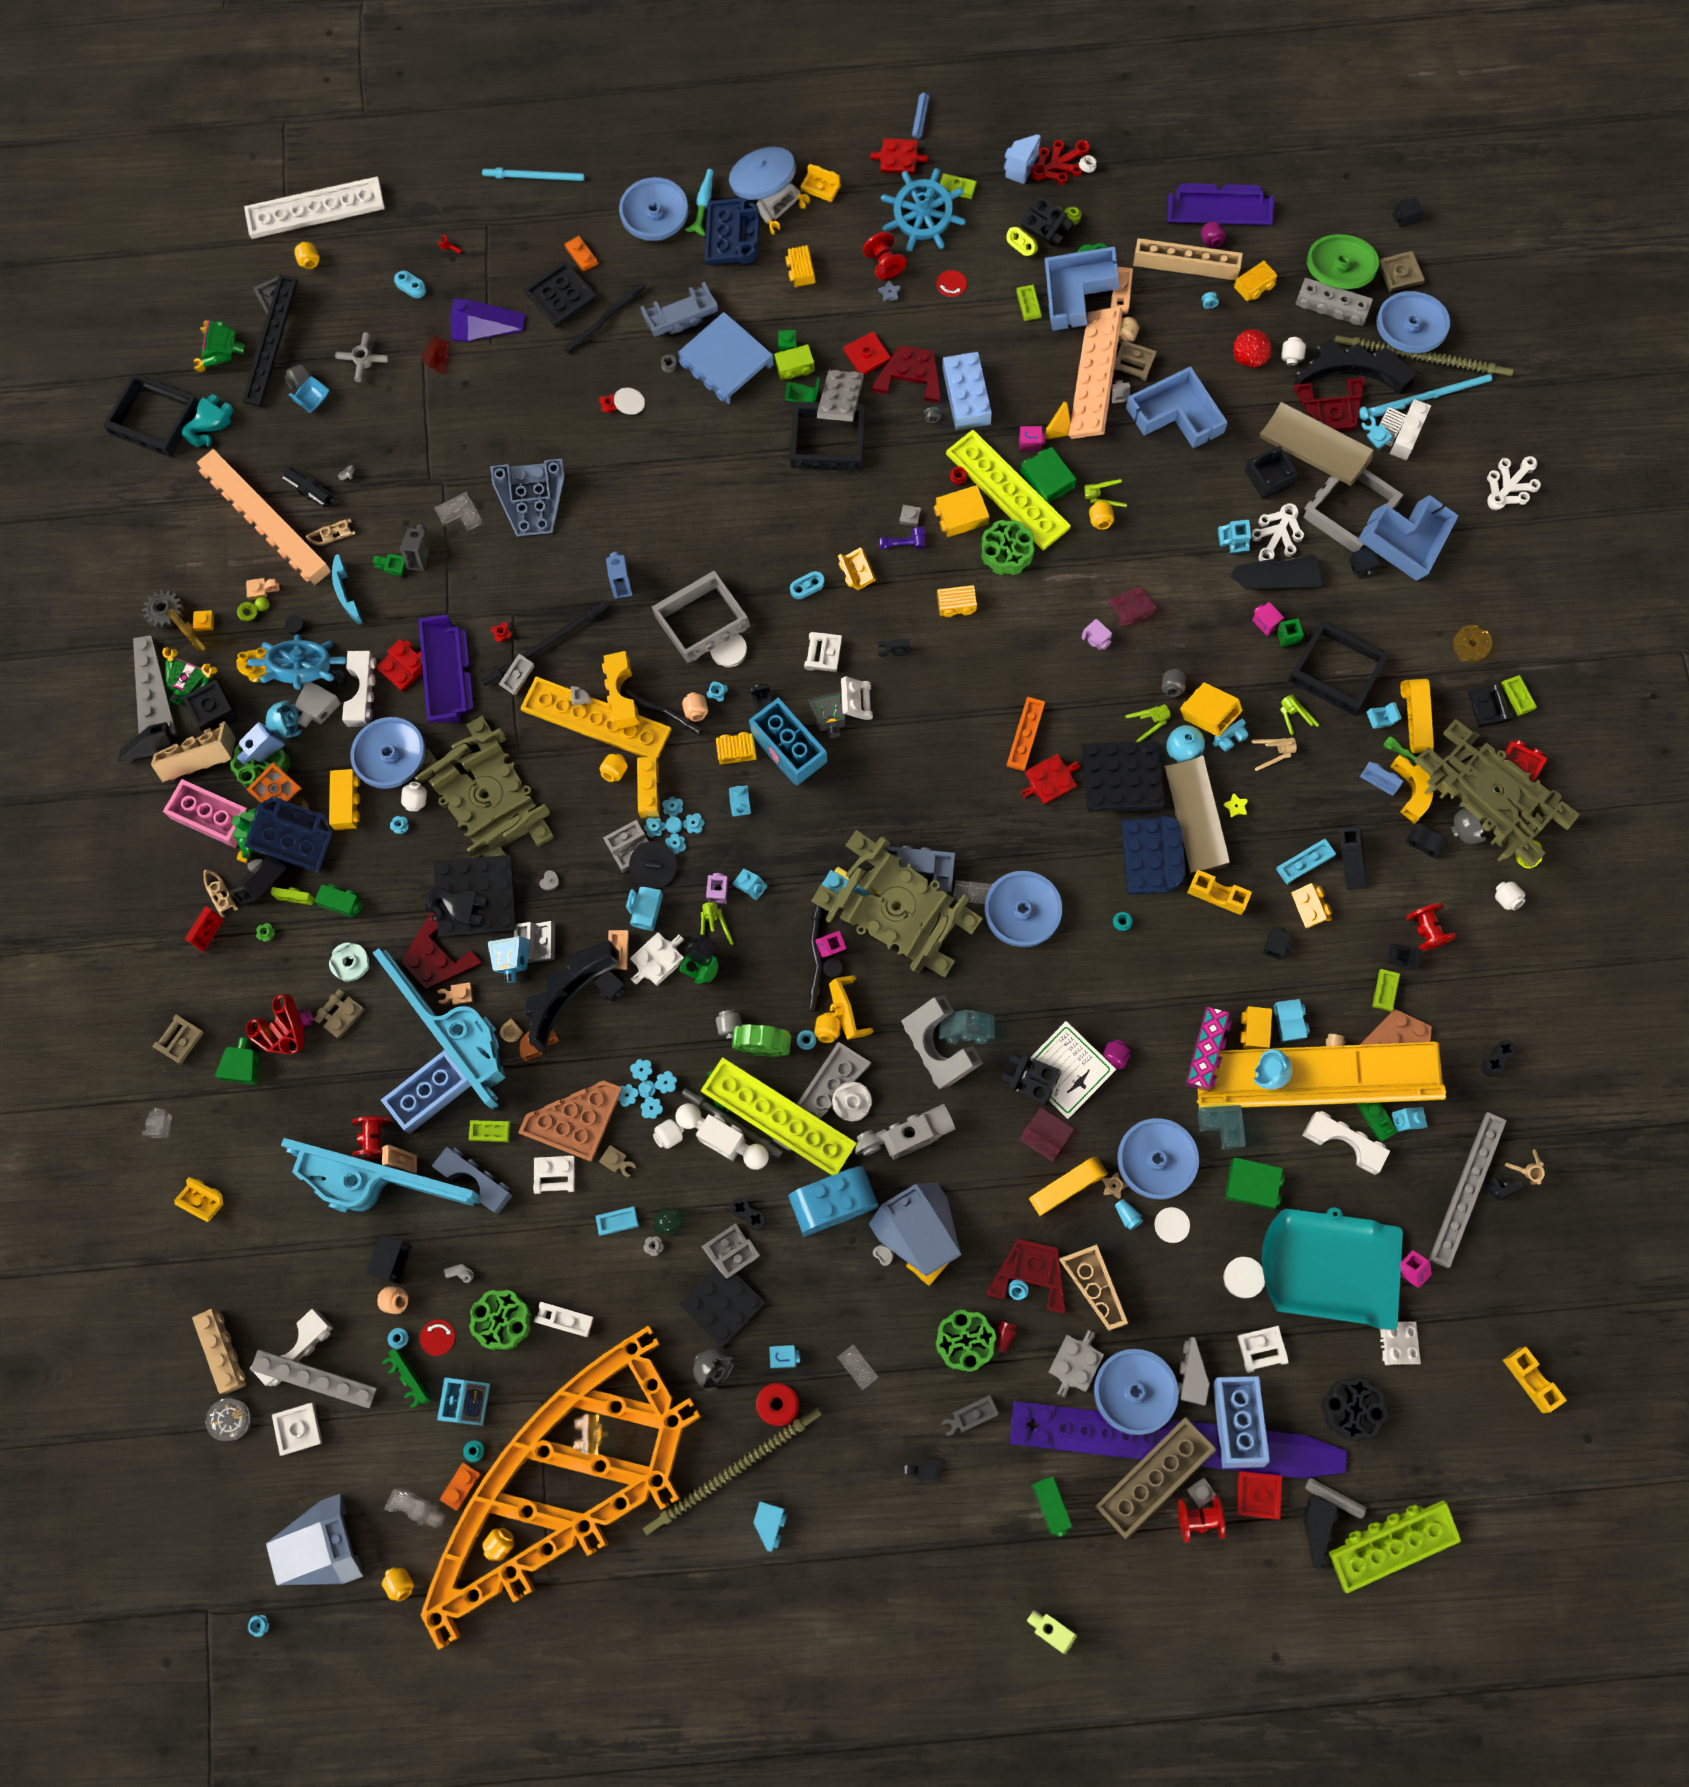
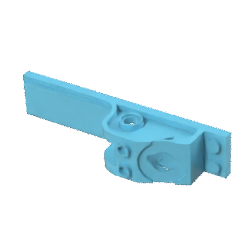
M380 949L374 951L373 954L483 1102L492 1110L499 1107L496 1102L498 1097L491 1088L505 1078L503 1065L501 1066L498 1053L500 1048L498 1038L494 1033L496 1028L486 1016L482 1018L474 1009L466 1006L456 1007L445 1015L436 1016L395 959L386 950L383 952Z
M283 1138L281 1146L287 1148L286 1152L297 1157L292 1172L300 1180L304 1179L313 1187L319 1197L330 1203L329 1207L335 1208L338 1211L346 1213L347 1209L357 1212L368 1210L377 1202L381 1190L388 1183L473 1206L474 1203L479 1204L480 1195L469 1189Z

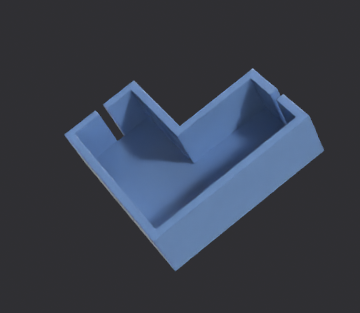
M1115 247L1045 258L1052 331L1066 329L1068 325H1071L1072 328L1088 325L1085 295L1120 289Z
M1191 366L1128 397L1126 409L1133 420H1136V424L1143 435H1147L1175 421L1192 448H1195L1207 442L1208 438L1212 440L1224 434L1227 426L1226 419Z
M1430 495L1417 502L1409 520L1384 504L1372 512L1367 522L1368 525L1364 527L1358 540L1411 578L1418 580L1429 574L1458 515L1447 507L1432 514V512L1441 508L1443 504Z

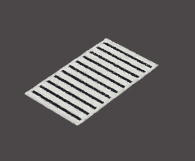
M1389 407L1381 423L1393 436V439L1386 444L1391 446L1407 415Z

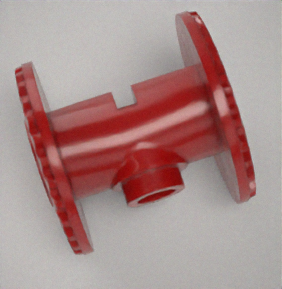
M887 231L873 235L865 242L863 247L865 257L877 258L879 264L875 269V276L880 280L895 277L902 272L907 262L904 255H893L890 248L894 243V236Z
M1442 903L1425 906L1406 916L1408 922L1419 921V925L1416 926L1420 937L1424 936L1427 942L1418 947L1422 951L1437 948L1457 937L1456 933L1444 935L1441 926H1435L1438 923L1435 913L1444 908Z
M365 1116L353 1119L352 1125L362 1127V1132L357 1135V1142L363 1146V1150L353 1152L352 1157L364 1160L382 1159L381 1139H379L381 1136V1126L391 1124V1118L385 1116Z
M771 1383L765 1386L758 1394L756 1400L757 1412L761 1419L770 1425H787L798 1414V1396L793 1389L783 1383ZM777 1399H781L783 1402L780 1410L773 1408V1403Z
M1213 1495V1507L1186 1510L1184 1500H1178V1518L1185 1543L1190 1542L1191 1530L1205 1533L1209 1528H1216L1219 1538H1225V1519L1218 1495Z

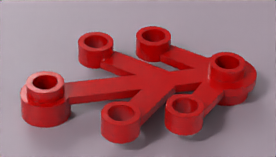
M1056 140L1053 144L1051 162L1046 165L1044 164L1045 160L1049 157V150L1041 148L1039 150L1038 163L1030 170L1031 177L1037 181L1045 178L1054 179L1061 185L1067 183L1068 175L1065 172L1056 173L1051 172V170L1071 172L1074 177H1079L1082 174L1080 166L1078 164L1070 165L1065 163L1077 156H1086L1089 152V143L1084 140L1078 141L1073 151L1059 157L1064 143L1061 140Z

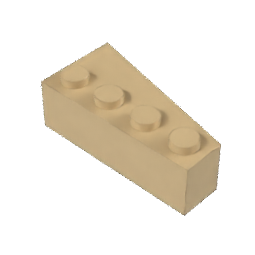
M225 721L219 723L220 727L213 731L211 728L203 731L204 734L196 739L193 736L187 738L181 746L175 744L154 754L151 765L161 781L174 780L179 776L189 775L197 770L207 769L212 765L229 761L232 758L236 738Z
M1097 1245L1059 1259L1109 1331L1128 1324Z

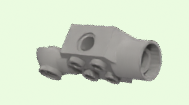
M942 1104L922 1113L920 1116L918 1114L907 1118L908 1121L900 1124V1122L895 1123L889 1127L890 1130L888 1131L883 1129L874 1133L873 1130H869L857 1136L858 1142L855 1152L856 1155L863 1153L864 1156H868L879 1151L882 1148L881 1144L884 1143L890 1157L896 1160L935 1142L942 1135L955 1130V1126L947 1108ZM907 1132H911L914 1134V1136L912 1138L905 1137V1134Z

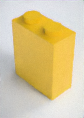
M977 485L936 498L934 511L936 516H940V527L942 532H946L947 537L989 524V514Z
M1205 682L1195 690L1194 694L1180 708L1184 720L1217 737L1243 711L1238 698Z

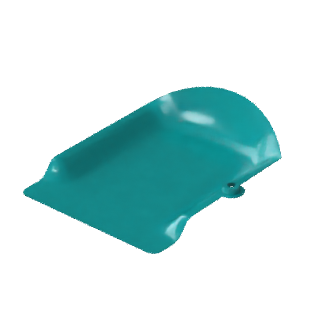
M1336 1207L1330 1208L1327 1214L1284 1209L1270 1224L1262 1249L1264 1280L1274 1307L1279 1312L1363 1323L1380 1329H1396L1398 1325L1403 1236L1401 1228L1383 1225L1373 1220L1345 1217L1342 1211ZM1333 1212H1337L1338 1215L1336 1217L1333 1216Z

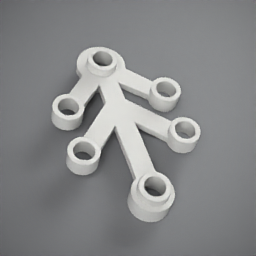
M1534 457L1524 458L1520 465L1521 468L1511 480L1509 474L1510 460L1507 458L1500 460L1498 468L1501 470L1504 487L1501 491H1499L1497 483L1500 478L1499 472L1493 470L1489 473L1487 480L1490 482L1492 494L1489 495L1487 502L1491 509H1502L1505 504L1519 503L1524 505L1530 499L1527 492H1521L1518 496H1507L1509 492L1538 491L1541 484L1536 479L1531 480L1530 483L1517 484L1526 473H1531L1535 470L1537 461Z
M1294 504L1284 505L1280 512L1260 516L1258 523L1261 527H1267L1271 521L1281 519L1278 525L1252 531L1251 539L1255 542L1260 541L1264 536L1274 534L1267 548H1263L1260 551V561L1268 560L1263 558V556H1267L1269 559L1274 558V549L1280 537L1285 546L1284 554L1288 557L1294 556L1296 547L1292 544L1286 529L1288 522L1293 531L1292 540L1294 542H1300L1304 537V533L1300 530L1296 520L1298 509ZM1295 534H1299L1301 537L1297 538Z

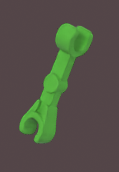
M1388 737L1383 746L1400 753L1402 757L1409 759L1416 766L1417 763L1414 760L1417 757L1412 755L1410 751L1403 749L1394 738Z

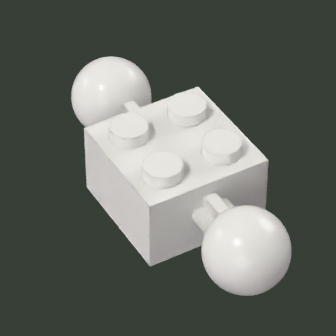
M683 1104L677 1109L676 1121L679 1126L685 1129H692L694 1127L699 1129L696 1136L701 1143L731 1161H734L738 1153L741 1154L744 1163L754 1170L761 1169L767 1164L769 1159L767 1149L760 1144L747 1145L744 1134L738 1127L731 1125V1127L727 1126L725 1120L718 1115L712 1117L708 1114L706 1119L702 1118L699 1108L694 1104Z

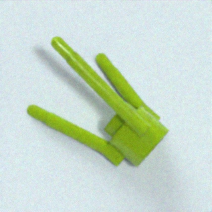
M1121 479L1084 485L1085 500H1090L1091 504L1103 501L1113 506L1127 507L1126 503L1097 499V497H1100V488L1121 483Z
M1293 694L1281 701L1283 707L1280 710L1284 715L1291 735H1293V729L1287 714L1288 712L1294 714L1298 711L1311 726L1313 724L1317 727L1319 726V723Z
M1165 704L1125 716L1126 718L1140 716L1141 719L1151 716L1154 722L1158 721V724L1136 742L1143 741L1159 727L1167 724L1166 719L1170 718V711Z
M709 902L703 904L700 935L703 934L705 936L706 921H709L710 929L713 932L714 921L719 917L730 945H734L722 916V910L718 909L717 903Z

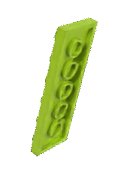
M1440 1501L1425 1509L1417 1505L1409 1506L1406 1509V1513L1401 1515L1392 1514L1387 1517L1388 1521L1381 1524L1378 1522L1372 1523L1368 1526V1530L1362 1533L1360 1531L1350 1533L1349 1538L1345 1540L1346 1545L1330 1551L1331 1560L1346 1594L1461 1542L1447 1503Z

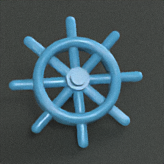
M938 168L934 169L930 180L920 179L912 181L908 172L903 171L902 177L906 185L899 191L896 198L885 194L881 196L883 202L894 205L895 216L894 221L883 226V231L888 232L899 227L904 234L910 237L906 247L907 251L913 250L916 239L927 240L934 238L938 247L943 249L945 244L940 234L948 227L949 223L952 222L959 225L966 223L964 218L952 215V199L962 195L964 192L963 188H958L948 193L941 184L937 183L940 174ZM920 190H926V193H924V192L918 193V191H920ZM933 192L940 196V198L930 202ZM911 194L916 203L905 201V199ZM945 204V212L934 209ZM901 207L913 211L902 216ZM930 216L939 218L941 221L935 225ZM916 218L914 227H912V226H910V225H908V224L906 223V222H908V221H910V220ZM923 220H925L928 229H920Z
M295 635L294 640L285 641L274 646L263 642L262 648L267 650L265 658L249 659L247 663L249 666H265L267 674L261 676L260 680L262 683L276 679L282 682L293 683L295 689L301 690V685L303 689L305 682L314 681L321 677L332 681L334 676L328 673L330 664H345L347 659L345 657L329 656L327 650L333 647L332 641H327L320 645L315 642L301 640L300 635Z

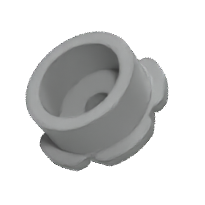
M658 1236L648 1237L645 1240L644 1251L651 1256H657L664 1247L661 1238Z

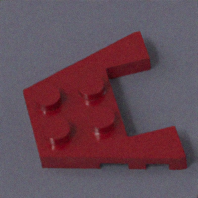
M899 345L873 384L872 392L888 394L891 379L926 384L924 401L940 404L934 351Z
M1364 378L1347 380L1349 396L1314 399L1311 383L1294 385V392L1309 417L1338 432L1356 429Z
M431 912L401 961L427 991L449 981L450 978L459 974L462 975L468 970L483 964L470 950L454 963L431 939L438 931L437 920H430V917L436 914Z
M1018 1239L986 1292V1296L1004 1300L1008 1279L1022 1280L1025 1283L1050 1288L1046 1310L1064 1314L1065 1306L1058 1248Z

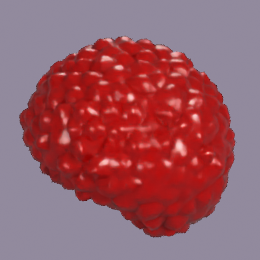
M1255 329L1242 332L1234 342L1233 352L1235 360L1241 365L1256 368L1264 365L1271 356V345L1267 335Z

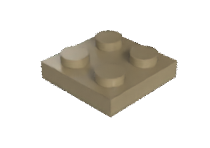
M1412 251L1379 259V269L1389 292L1423 284L1424 277Z

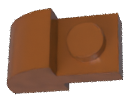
M555 1030L550 1032L547 1045L560 1041ZM530 1031L523 1036L520 1042V1054L524 1061L544 1055L543 1051L538 1052L534 1046L530 1045L528 1040Z

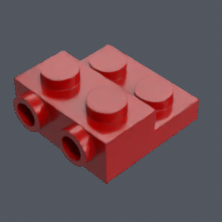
M399 639L387 651L388 655L376 666V669L403 693L423 673L421 652L415 653L413 651L414 647L409 641L403 642Z
M1517 739L1515 742L1510 741L1504 751L1506 753L1504 760H1510L1525 773H1531L1528 778L1531 782H1535L1547 760L1543 756L1544 752L1535 748L1533 750L1525 748L1527 744Z

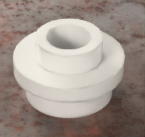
M1086 155L1080 160L1079 166L1085 172H1093L1096 168V160L1094 157Z

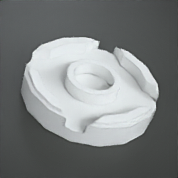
M737 634L731 637L729 641L716 646L711 651V655L718 665L730 668L743 662L747 654V646L743 637Z
M851 1081L843 1083L836 1089L833 1094L832 1104L834 1111L839 1117L853 1122L861 1120L868 1114L872 1099L867 1087Z
M1248 1257L1236 1258L1228 1263L1223 1276L1228 1291L1244 1299L1254 1297L1260 1293L1265 1283L1261 1265Z

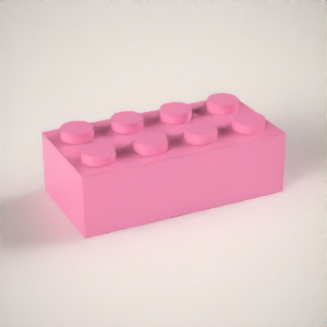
M181 779L163 812L176 822L236 848L238 841L233 837L235 826L231 823L232 818L236 815L240 816L242 812H249V810Z

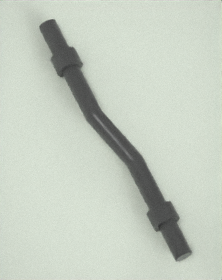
M687 1088L683 1090L682 1095L691 1100L699 1109L703 1108L712 1115H718L725 1120L727 1125L738 1127L746 1137L757 1144L763 1145L767 1151L778 1158L782 1157L784 1151L774 1146L772 1141L766 1137L762 1138L708 1103L703 1096L696 1095Z

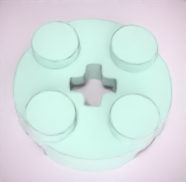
M343 943L337 946L332 952L331 961L329 960L331 972L344 982L355 981L361 978L369 970L370 966L367 952L360 945ZM347 958L354 959L351 966H345Z

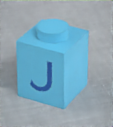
M794 1345L770 1347L771 1369L796 1368V1363L800 1362L799 1350H795Z

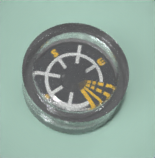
M221 1399L215 1402L207 1412V1431L213 1438L220 1441L238 1440L247 1433L251 1426V1411L241 1400Z

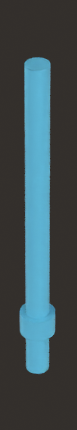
M504 168L482 169L483 176H496V178L500 179L516 177L584 181V174L504 170Z

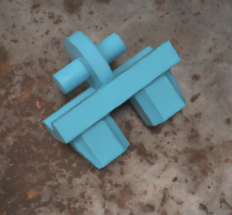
M1243 718L1235 724L1232 722L1231 726H1228L1219 737L1215 736V741L1212 742L1215 747L1219 745L1226 752L1234 746L1230 739L1232 736H1235L1239 742L1245 740L1249 734L1244 728L1246 722Z

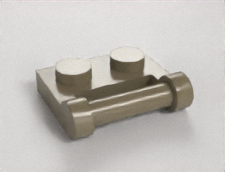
M1123 341L1115 360L1114 371L1118 372L1119 370L1146 381L1157 351ZM1121 361H1125V362H1128V363H1131V364H1134V365L1143 367L1144 370L1142 371V370H1139V369H1136V368H1133V367H1130V366L1121 364Z
M175 1014L172 1018L173 1022L158 1043L155 1042L152 1047L181 1065L204 1032ZM181 1024V1029L176 1034L174 1039L171 1041L169 1046L165 1048L164 1046L167 1044L169 1039L172 1037V1035L175 1033V1031Z

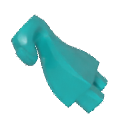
M214 394L208 397L207 400L205 398L200 400L196 417L182 430L183 437L195 447H200L204 444L209 447L212 443V438L209 435L197 436L195 435L196 433L219 431L227 427L231 422L229 417L234 412L232 406L224 403L218 408L221 400Z

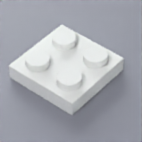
M314 1403L305 1404L272 1415L280 1456L323 1444Z

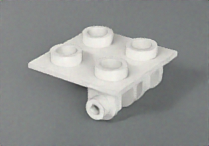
M1398 1322L1397 1328L1394 1330L1380 1329L1381 1338H1384L1380 1342H1384V1346H1381V1348H1385V1350H1382V1361H1385V1365L1421 1364L1416 1322Z

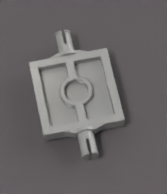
M1088 1330L1083 1341L1076 1340L1068 1335L1066 1336L1049 1370L1050 1374L1056 1376L1062 1382L1057 1392L1058 1395L1065 1398L1069 1387H1075L1084 1392L1087 1391L1104 1356L1103 1353L1095 1350L1090 1345L1096 1335L1092 1332L1091 1334V1331Z

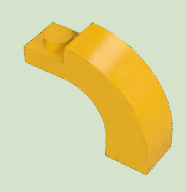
M1399 755L1390 767L1407 780L1412 790L1411 799L1400 812L1416 824L1432 802L1433 792L1427 795L1424 793L1430 786L1427 782L1431 777L1418 764L1414 767L1407 758Z

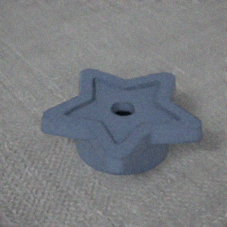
M887 281L886 286L879 288L878 291L883 294V301L898 300L897 292L901 287L893 286L890 281Z

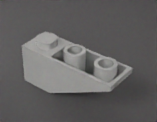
M1191 1337L1189 1341H1185L1183 1348L1186 1358L1185 1362H1181L1179 1374H1182L1181 1383L1178 1382L1177 1384L1178 1400L1205 1406L1209 1382L1196 1339Z

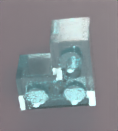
M968 1009L954 1012L939 1023V1039L946 1040L948 1044H958L959 1040H975L977 1044H985L987 1040L995 1039L994 1015Z
M1241 1105L1204 1107L1198 1110L1199 1132L1219 1130L1222 1150L1242 1149L1246 1145Z

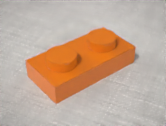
M580 236L564 244L566 250L583 272L598 264L597 259Z
M463 1462L439 1500L458 1511L481 1473Z

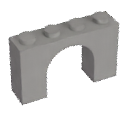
M945 995L932 998L901 1021L938 1089L951 1086L983 1064L974 1046L963 1048L950 1058L942 1056L936 1050L933 1042L934 1029L938 1023L954 1013Z

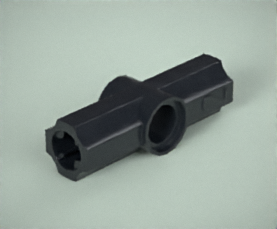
M293 467L287 468L284 471L283 480L294 487L304 498L312 499L324 508L329 507L333 503V494L321 487L311 476L308 475L306 477Z

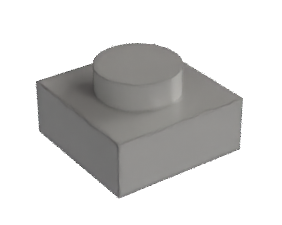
M903 505L900 524L917 527L921 508Z
M1204 1477L1186 1489L1198 1508L1212 1500L1213 1495H1216Z

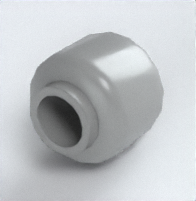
M733 1009L720 1012L719 1016L716 1017L718 1034L726 1036V1039H733L734 1027L742 1026L740 1014L734 1012Z

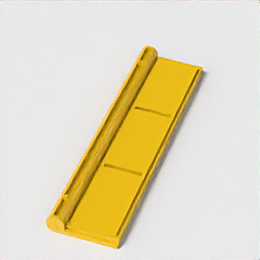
M1419 1042L1275 1048L1282 1051L1291 1060L1293 1073L1291 1079L1284 1087L1272 1090L1261 1088L1254 1082V1077L1257 1078L1255 1068L1258 1066L1262 1054L1270 1049L1220 1051L1219 1056L1222 1057L1220 1068H1215L1214 1075L1217 1076L1215 1087H1210L1209 1092L1198 1089L1197 1103L1199 1104V1109L1445 1100L1446 1091L1442 1082L1439 1043Z

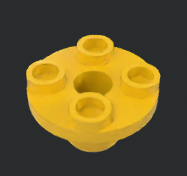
M258 648L256 650L240 652L236 661L239 672L248 676L252 682H261V676L267 674L265 666H249L247 661L249 659H264L267 650Z

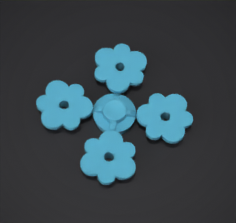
M670 797L669 800H664L662 803L664 814H669L670 816L666 821V825L661 822L660 818L654 819L650 817L646 820L647 825L644 826V830L647 831V836L650 838L661 836L665 828L670 833H673L665 842L673 853L677 855L679 851L682 852L686 849L684 837H679L677 834L682 829V826L687 829L688 833L694 832L698 834L702 831V826L705 823L704 820H701V815L698 813L693 814V816L687 815V820H684L682 823L677 818V815L683 811V801Z
M638 1059L636 1064L631 1065L630 1070L633 1073L634 1079L639 1078L643 1082L639 1085L638 1090L630 1084L626 1085V1087L620 1086L623 1089L618 1101H620L623 1107H627L630 1103L634 1104L636 1102L635 1098L639 1092L640 1096L646 1098L645 1103L641 1104L642 1116L655 1119L657 1115L663 1112V1107L660 1105V1100H654L652 1096L655 1094L656 1089L660 1090L663 1094L667 1093V1091L673 1092L676 1089L675 1083L677 1079L673 1077L670 1071H666L664 1074L657 1076L658 1080L655 1082V1085L651 1081H646L648 1075L652 1074L651 1062Z

